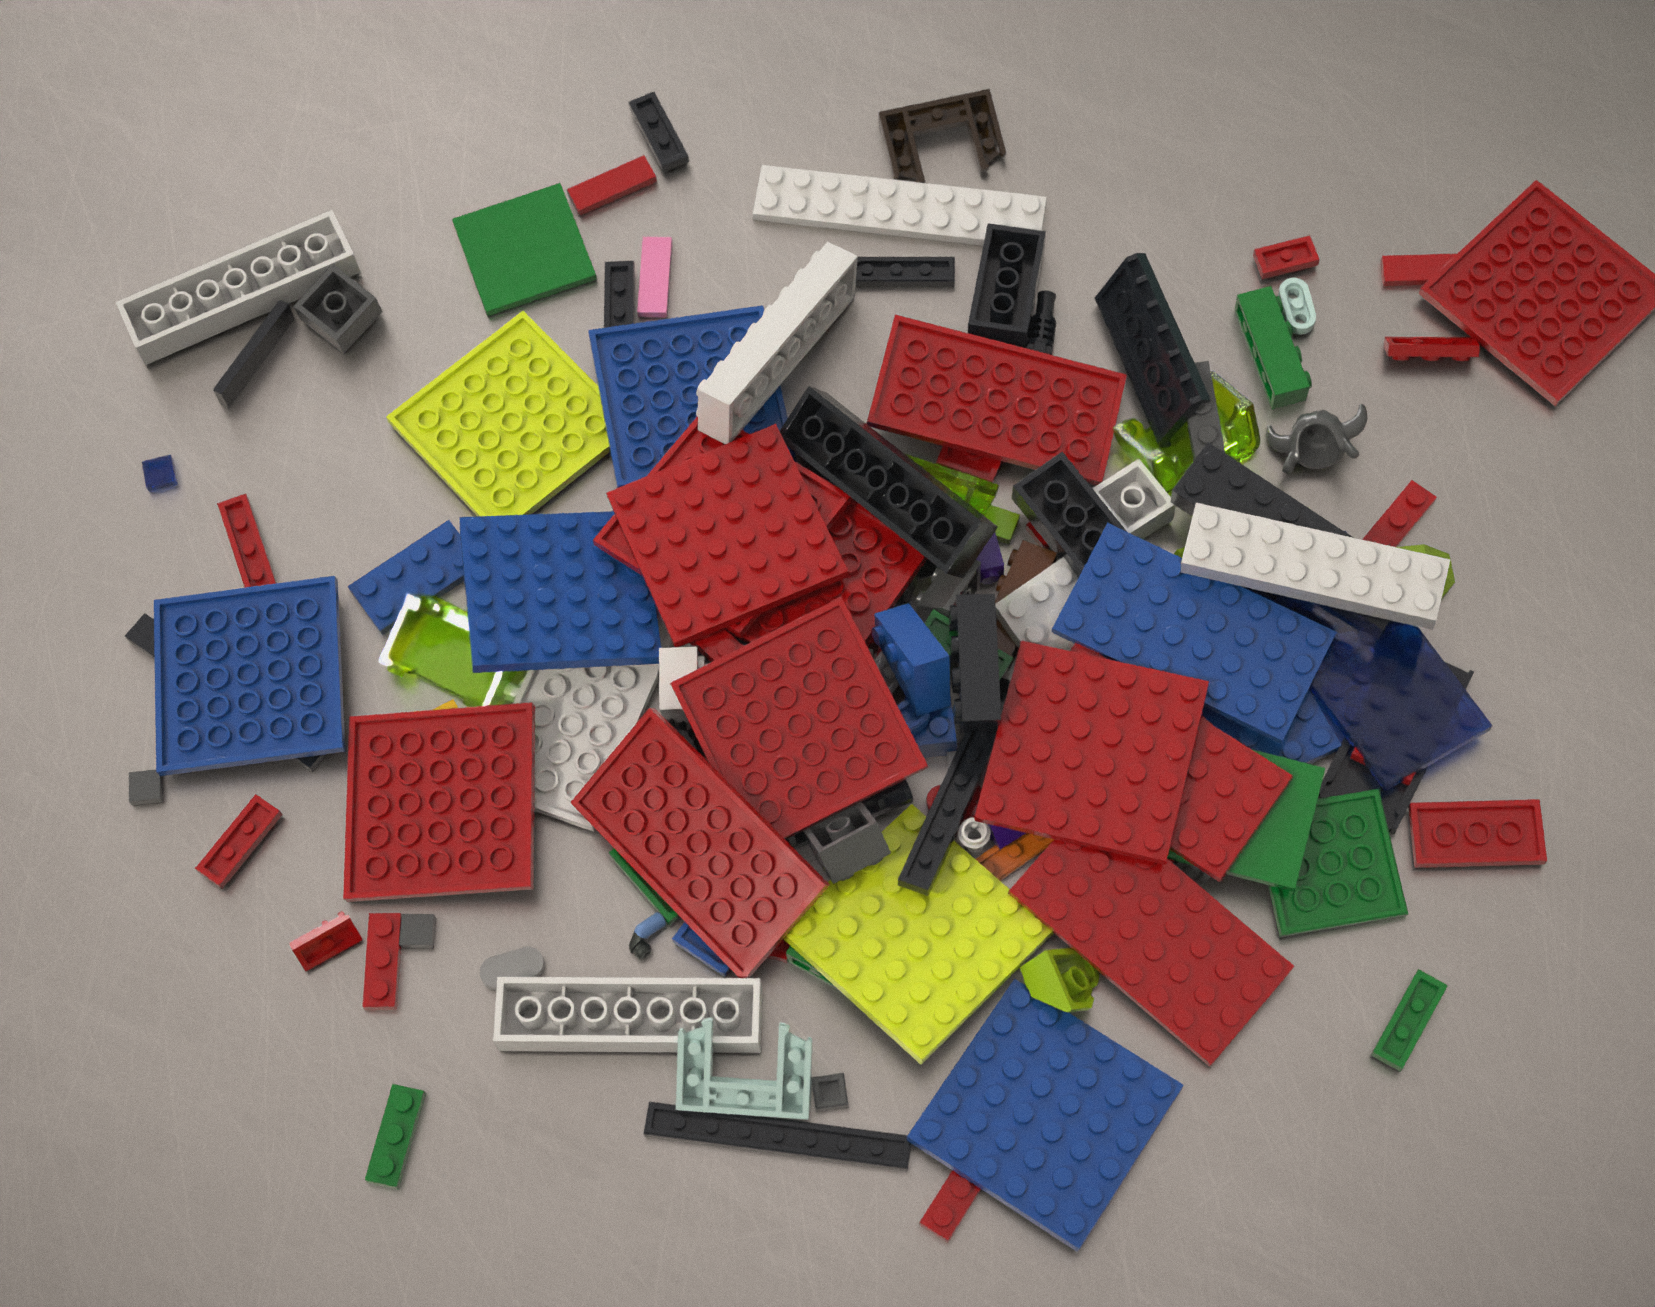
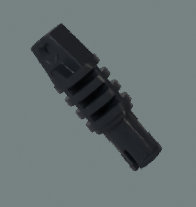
M1043 290L1039 291L1037 295L1036 313L1031 317L1026 348L1052 355L1057 323L1053 316L1056 294L1052 291Z

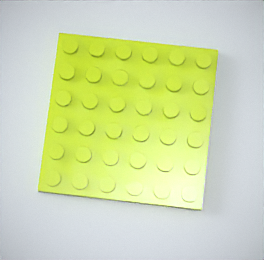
M524 311L512 318L386 416L388 423L477 516L533 514L610 452L598 385Z
M911 804L882 831L891 854L885 856L879 863L871 866L868 865L855 872L847 880L838 881L834 884L829 880L830 886L786 935L784 940L921 1065L1053 935V932L1009 895L1008 891L1010 889L954 840L929 896L898 886L900 873L927 817Z

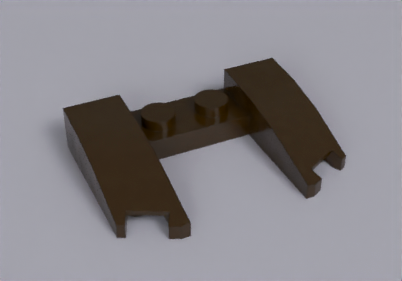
M990 89L880 111L878 114L880 131L895 180H898L899 176L916 179V182L925 183L914 136L967 125L981 173L989 169L988 163L998 155L1002 158L1006 156Z

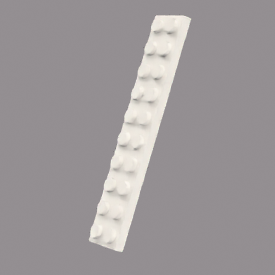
M762 165L753 208V220L983 246L988 223L1042 231L1046 197Z

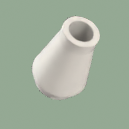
M972 817L961 823L958 836L970 852L976 853L981 851L988 842L990 828L988 824L977 822Z

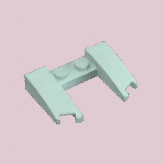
M713 1018L703 1019L701 1022L702 1027L686 1032L684 1028L679 1029L676 1110L809 1119L812 1087L811 1037H808L805 1041L788 1032L789 1025L779 1023L777 1081L713 1076Z

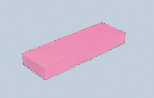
M643 237L637 308L638 317L667 318L672 237Z

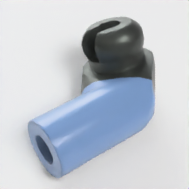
M656 912L635 927L629 943V950L638 959H644L650 954L651 946L646 943L649 936L666 925L664 917L659 912Z

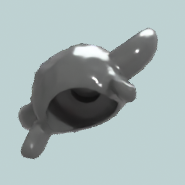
M1360 404L1356 415L1351 420L1343 423L1336 415L1326 410L1305 413L1297 418L1290 435H1279L1271 425H1268L1266 429L1268 443L1278 452L1289 453L1282 472L1286 474L1291 473L1296 463L1311 469H1324L1340 461L1344 457L1345 452L1352 459H1356L1359 456V452L1350 440L1364 430L1367 423V410L1363 404Z

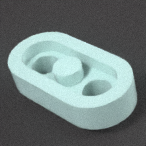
M1299 278L1286 279L1281 283L1278 292L1283 305L1282 314L1284 320L1289 321L1292 333L1298 335L1307 334L1314 328L1316 321V312L1308 285ZM1292 294L1297 296V298L1292 299L1288 295ZM1296 320H1302L1304 323H1297Z

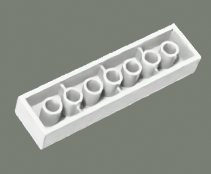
M330 210L117 301L116 305L136 350L144 364L147 365L268 313L280 300L289 304L300 299L332 264L349 277L361 272L333 210Z
M829 242L820 251L814 252L808 265L804 269L801 268L797 272L794 281L788 287L785 286L781 290L778 299L773 305L770 304L766 307L760 320L750 325L746 336L740 342L737 341L733 345L730 354L724 361L720 360L717 363L711 376L707 380H702L696 392L698 396V408L696 411L698 431L724 444L730 443L736 438L854 299L857 255Z
M1196 503L1181 561L1180 572L1432 630L1437 621L1450 559Z
M497 977L493 1042L499 1051L678 1052L679 1029L684 1028L686 1032L702 1027L701 1022L703 1019L713 1018V1053H761L763 989L760 978Z

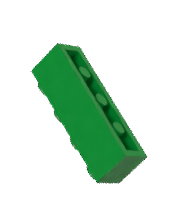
M1271 286L1237 294L1234 310L1271 409L1306 401L1309 389L1312 388V381L1309 372L1304 371L1301 365L1302 354L1300 348L1294 346L1291 339L1293 335L1289 321H1285L1283 318V305L1280 297L1275 296Z

